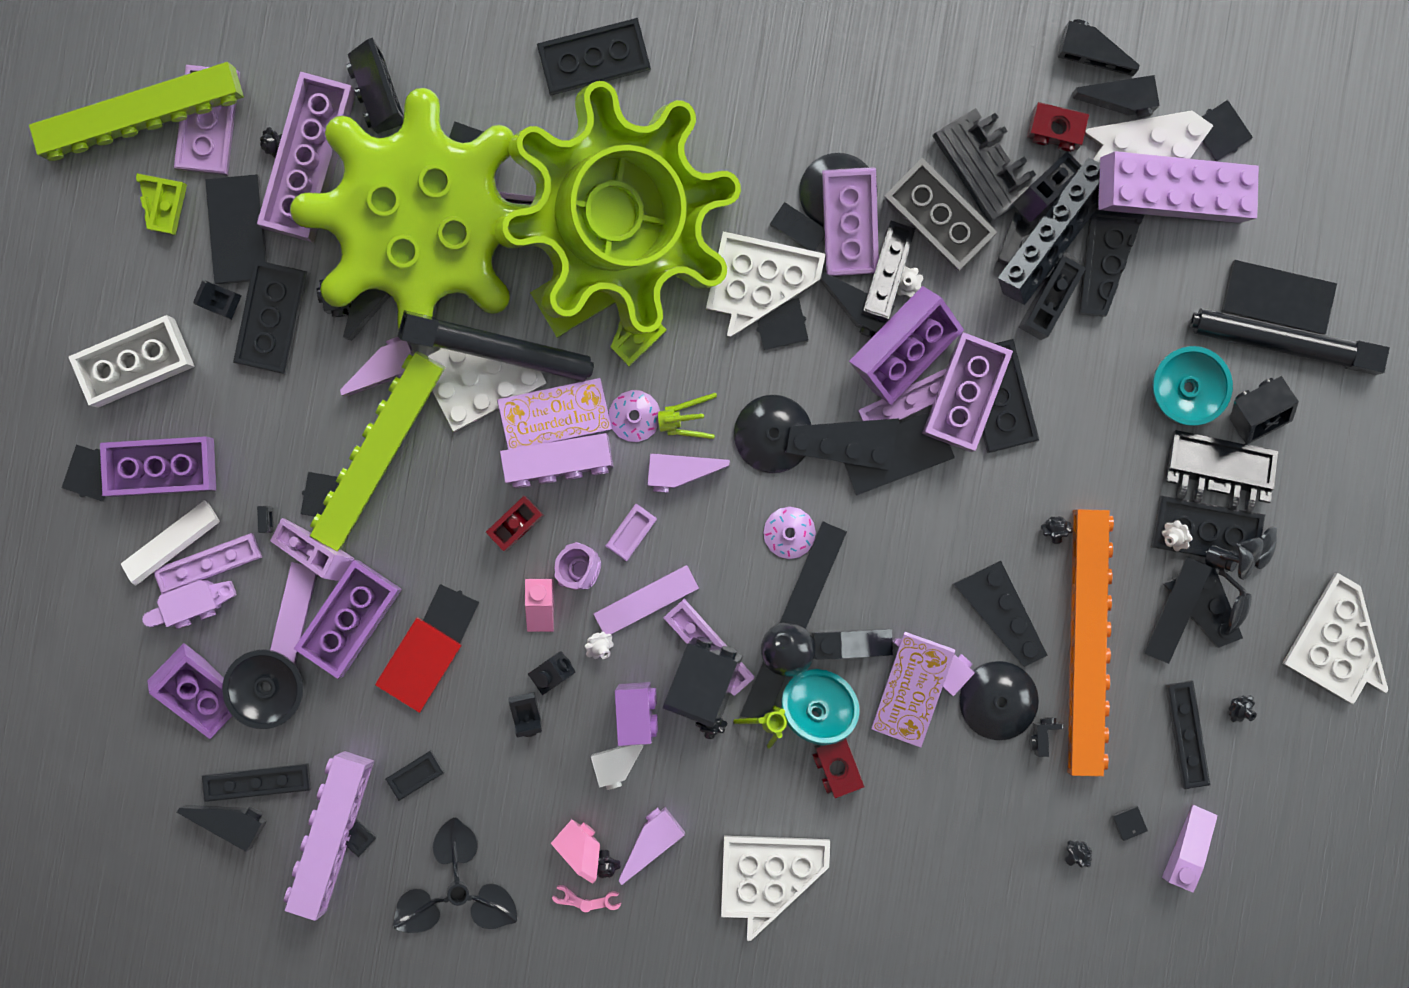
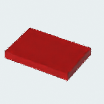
M417 617L375 685L420 713L462 644Z

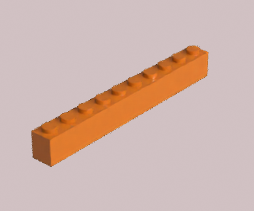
M1073 510L1067 773L1072 776H1104V770L1108 769L1109 763L1108 754H1104L1105 743L1109 742V729L1105 727V717H1109L1110 712L1109 701H1106V690L1110 689V675L1106 674V664H1110L1111 651L1110 648H1107V637L1111 636V622L1107 621V613L1112 608V597L1108 595V584H1112L1113 578L1112 569H1108L1109 558L1113 556V543L1109 542V532H1112L1114 527L1113 516H1110V510Z

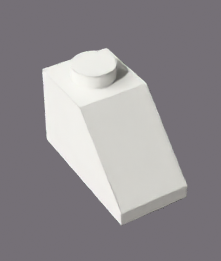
M644 744L624 745L592 754L591 760L599 788L606 786V789L610 790L622 786L621 781L627 778Z

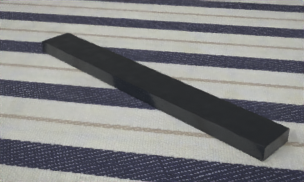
M822 521L779 623L791 622L801 625L806 629L847 531ZM764 661L740 714L742 717L761 718L771 712L785 677L769 670Z

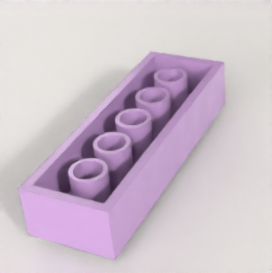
M300 72L257 224L263 229L314 243L318 229L301 227L295 223L291 217L290 206L294 198L301 193H327L329 191L339 155L328 144L325 137V129L329 121L337 116L350 117L356 96L355 90L351 85Z
M1115 151L1100 157L1098 210L1235 223L1257 219L1259 166Z
M346 751L335 755L333 759H329L325 769V774H328L326 783L321 784L317 794V799L320 802L317 810L314 809L309 819L308 825L312 827L309 836L305 835L301 843L300 851H303L301 861H297L293 868L292 876L295 877L293 886L288 887L284 897V902L287 903L286 912L314 921L327 912L347 849L346 841L350 839V836L348 837L349 830L356 821L374 760Z

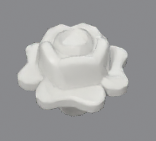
M904 266L897 290L899 296L907 295L912 297L921 288V282L924 278L922 275H917V268L910 269Z
M1178 520L1173 523H1166V530L1162 532L1166 545L1168 547L1173 546L1175 551L1189 548L1192 536L1189 534L1188 526L1182 525Z
M601 632L589 637L587 644L584 646L587 650L586 656L589 658L593 657L594 659H598L600 656L602 659L608 658L611 654L609 649L614 645L612 635Z

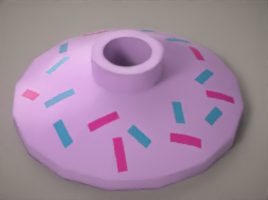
M630 390L621 393L613 401L609 409L612 430L618 437L628 442H640L648 439L656 432L659 426L658 411L660 409L658 403L651 395L643 391ZM638 411L639 418L631 420L629 417L630 412Z
M786 507L780 508L770 515L765 522L763 534L765 543L771 552L781 558L793 559L799 558L809 551L814 543L816 531L814 522L807 513L798 508ZM793 528L795 531L794 537H786L785 530Z

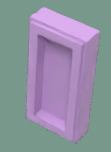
M635 504L608 541L606 547L625 561H628L657 518L638 504Z

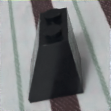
M693 637L687 644L663 709L713 727L724 713L743 655L737 654V650L734 648L716 646L708 638Z

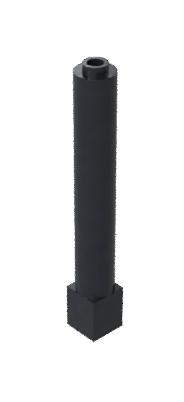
M1200 308L1198 313H1193L1190 327L1194 328V334L1345 366V369L1372 375L1385 373L1390 347L1360 340L1354 342Z
M406 310L403 312L398 337L402 341L432 348L435 346L579 381H585L587 377L590 378L594 370V362H591V357L588 355L438 320L435 317Z

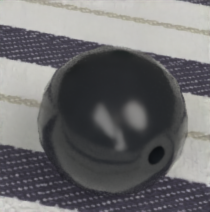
M791 622L779 623L771 627L764 635L761 643V656L766 667L773 673L784 677L798 676L811 666L815 656V642L810 632L803 626Z

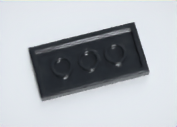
M638 18L537 43L550 96L583 88L596 81L606 82L651 70Z
M258 174L205 179L214 283L226 284L250 281L254 260L267 262L264 229L257 224L262 207L260 177Z
M254 260L233 363L286 374L307 271Z
M1234 260L1221 312L1326 335L1337 283Z
M1014 339L994 343L1012 350L1013 353L982 433L987 454L1039 441Z
M930 412L898 423L890 470L844 463L856 495L955 458L950 444L922 434Z
M1160 496L1151 548L1206 557L1210 547L1216 545L1228 551L1238 553L1237 544L1251 538L1262 537L1266 515L1254 512L1250 514L1245 513L1243 510H1231L1227 507ZM1176 520L1180 521L1182 525H1187L1189 534L1192 536L1189 548L1180 549L1179 551H1175L1173 546L1168 547L1162 535V532L1166 530L1165 524L1173 523Z

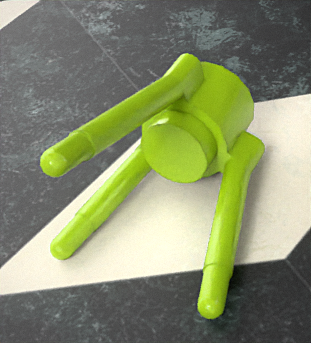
M717 394L705 395L675 406H667L665 411H658L660 432L667 431L668 436L682 435L714 439V434L677 429L681 427V421L703 419L704 414L680 416V412L675 411L717 397Z
M774 705L772 708L774 712H769L764 717L734 719L733 723L762 724L766 732L773 733L772 738L767 744V748L770 749L778 738H782V731L786 728L787 719L784 715L785 710Z

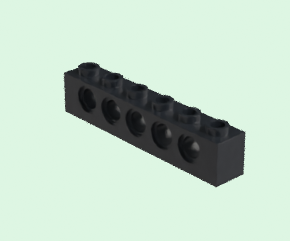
M1088 157L999 275L998 281L1004 295L1025 305L1099 207L1100 162Z

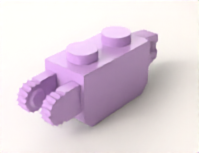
M198 580L160 595L157 601L159 607L144 613L143 623L146 627H156L163 624L166 627L175 626L176 630L191 625L190 619L200 616V619L203 620L216 615L215 610L221 608L222 603L237 595L232 581L213 584L208 580Z

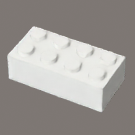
M168 315L68 356L88 405L97 408L195 367L175 319Z

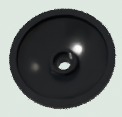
M831 153L813 161L805 170L799 186L800 203L807 217L824 227L822 170L869 167L859 158L846 153Z
M765 395L756 398L742 409L736 420L734 441L737 451L748 465L758 471L765 473L788 471L805 458L803 455L785 452L790 426L811 425V421L805 410L788 397ZM776 428L779 431L778 437H770L769 430Z
M267 649L253 650L237 658L228 668L222 685L223 699L231 715L240 723L255 729H270L282 725L296 713L303 697V680L296 665L285 655ZM263 682L270 684L271 688L269 691H265L262 688Z
M992 661L973 670L975 673L962 686L959 694L960 711L967 725L978 735L991 740H1008L1022 734L1032 724L1038 710V691L1032 678L1019 666L1005 661ZM1000 697L1006 699V704L1003 707L997 705V700Z

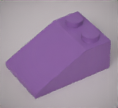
M185 643L147 680L150 695L209 739L232 717L223 699L222 685L224 678L202 656Z

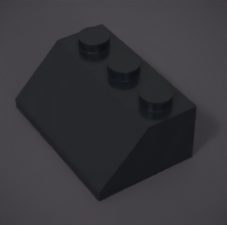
M373 37L369 38L347 54L350 63L346 64L351 79L356 78L358 88H355V93L359 103L365 104L367 112L363 113L368 128L372 127L378 134L401 126L404 114L383 53Z

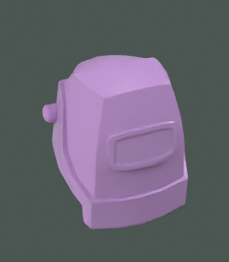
M578 542L566 545L555 561L554 576L558 581V585L573 590H583L592 587L601 569V560L598 553Z

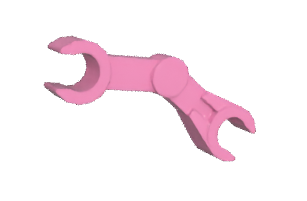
M558 885L556 889L564 891L566 896L563 899H559L554 895L552 897L553 901L557 904L573 905L585 913L604 907L616 910L621 906V903L611 905L608 901L611 896L619 895L616 891L609 892L603 898L584 900L576 896L566 886Z

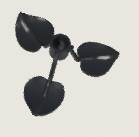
M1274 526L1268 528L1261 538H1251L1237 544L1238 553L1228 551L1216 545L1211 546L1207 552L1205 564L1218 569V575L1223 576L1239 590V596L1233 604L1228 629L1224 635L1233 633L1243 624L1249 614L1252 595L1246 593V590L1227 572H1233L1239 563L1238 577L1244 580L1252 573L1255 562L1257 569L1264 568L1272 559L1276 548L1277 528Z
M453 817L445 822L437 832L433 842V853L436 860L441 864L452 863L454 882L450 883L447 887V896L431 900L428 892L422 889H411L405 892L400 897L396 906L392 924L394 929L405 933H418L431 929L440 919V911L434 904L447 903L449 901L453 905L460 906L465 904L467 900H475L470 910L471 917L478 926L485 929H496L517 922L516 906L510 894L503 887L497 884H485L481 887L479 896L469 895L466 884L460 881L457 862H469L477 852L478 843L472 830L458 818Z

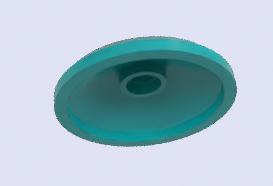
M1198 346L1183 347L1168 354L1158 365L1153 377V395L1160 410L1171 420L1188 426L1206 424L1219 417L1227 408L1233 392L1232 375L1224 360L1213 351ZM1186 383L1192 385L1191 392L1185 390L1184 386Z
M811 669L798 676H794L785 687L781 699V708L785 710L784 715L788 726L796 735L810 743L818 745L838 743L851 734L859 719V702L854 690L843 678L827 670ZM812 711L817 712L819 717L814 716Z

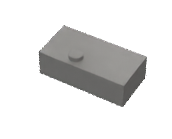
M923 158L885 195V199L958 271L997 234V231Z

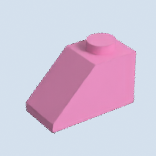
M525 579L527 632H554V579Z
M571 819L551 844L579 876L593 884L597 878L600 843L593 837L595 831L584 822L580 825Z

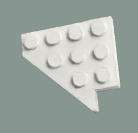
M1186 111L1089 128L1085 131V135L1102 146L1093 158L1097 162H1100V157L1115 151L1190 159L1213 125L1195 112Z
M723 231L718 254L724 258L727 264V275L721 284L710 288L706 309L731 315L727 337H732L819 282L826 254Z
M443 348L428 356L446 367L432 391L453 432L498 410L497 399L531 393L547 385L542 372Z
M1334 573L1282 664L1350 704L1355 703L1366 683L1384 693H1387L1388 686L1361 586L1339 573Z
M724 836L721 917L747 918V941H751L829 868L830 839Z

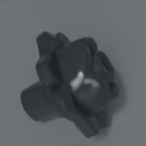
M267 127L263 131V136L260 137L261 149L266 154H272L276 158L282 134L278 135L271 127Z
M1052 516L1046 520L1045 524L1041 525L1043 535L1050 536L1054 544L1062 543V537H1068L1069 533L1073 532V528L1070 526L1071 523L1061 516Z
M1243 695L1232 699L1231 706L1229 707V716H1231L1232 722H1242L1245 718L1253 721L1256 718L1257 713L1252 710L1255 705L1252 695Z
M721 716L713 727L696 722L695 725L700 728L701 732H705V738L713 739L717 733L725 732V727L728 723Z
M1069 840L1066 848L1069 852V855L1065 857L1066 863L1069 866H1073L1076 863L1081 868L1084 866L1089 868L1091 866L1090 861H1092L1091 848L1084 841Z
M600 850L597 875L599 878H610L614 875L615 870L621 868L620 861L611 858L609 850Z

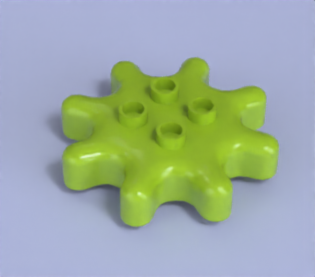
M596 81L581 89L576 96L575 109L578 129L571 140L557 139L537 126H529L517 132L509 142L510 156L533 176L536 184V193L533 203L528 208L512 211L497 220L494 227L497 241L507 248L537 246L548 254L553 264V276L543 292L541 301L544 311L549 316L554 318L573 316L582 309L593 292H603L614 299L622 326L632 334L650 333L655 331L662 323L663 310L660 290L663 283L669 277H679L695 288L713 287L721 284L725 279L727 264L720 254L704 242L701 235V226L704 216L709 210L730 205L739 198L741 185L738 178L729 171L701 173L689 164L685 156L684 145L696 123L695 111L689 103L681 100L673 101L659 108L647 126H638L628 122L623 116L615 89L607 82Z
M416 88L408 94L404 104L402 127L397 133L389 137H372L356 121L347 116H337L331 119L326 125L325 137L330 147L343 161V178L337 188L331 192L301 193L294 198L290 206L291 217L299 226L328 230L336 236L340 243L342 251L341 261L325 277L321 284V295L325 302L331 306L343 307L368 289L382 290L392 296L397 303L398 331L404 310L433 317V310L437 301L451 293L458 292L467 295L486 313L496 314L505 310L510 301V292L492 267L494 251L500 244L496 239L494 227L501 216L530 206V204H517L506 201L501 197L495 183L497 169L510 157L509 142L514 136L512 130L506 126L494 125L486 129L472 142L461 143L454 141L446 136L441 129L438 97L433 91L426 88Z

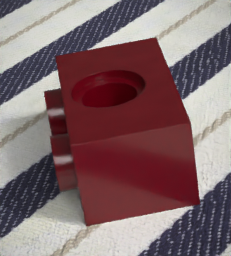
M1038 102L1033 110L1027 138L1033 139V143L1047 146L1050 143L1058 145V149L1062 151L1073 152L1074 149L1078 150L1083 144L1089 114ZM1051 124H1060L1063 127V134L1054 133Z
M523 496L486 533L504 552H507L545 515L527 496Z
M846 738L835 744L814 746L817 753L812 754L817 769L823 768L826 775L822 782L827 794L832 793L834 798H838L865 787ZM832 762H843L844 770L840 774L831 773L830 765Z

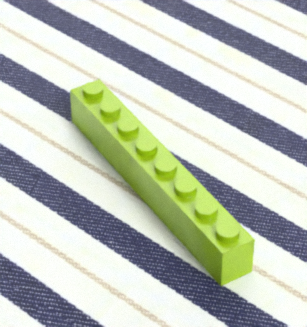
M224 62L29 124L37 155L48 161H56L64 158V154L70 152H85L89 149V146L95 144L100 146L110 144L114 138L121 136L123 138L133 137L138 134L137 131L146 128L148 130L158 129L163 126L162 123L171 120L172 122L186 120L187 115L205 114L211 112L213 107L219 105H234L238 99L244 98L236 68L229 62Z
M419 351L415 352L414 355L409 354L401 367L405 369L400 379L395 377L388 389L392 394L387 401L382 400L375 412V414L379 415L374 424L369 423L362 434L366 438L362 446L356 445L349 457L352 460L348 470L343 468L336 479L339 486L335 492L330 491L323 502V505L326 506L322 515L317 513L310 524V527L313 528L310 536L337 552L345 543L446 368Z

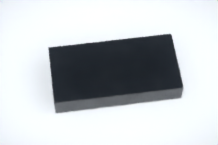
M786 202L782 204L770 223L772 227L810 251H815L825 237L824 227Z
M430 750L385 778L398 801L445 772Z

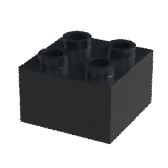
M1282 376L1276 379L1269 378L1263 381L1259 388L1251 392L1249 390L1243 391L1236 396L1230 420L1245 444L1248 445L1292 422L1299 401Z

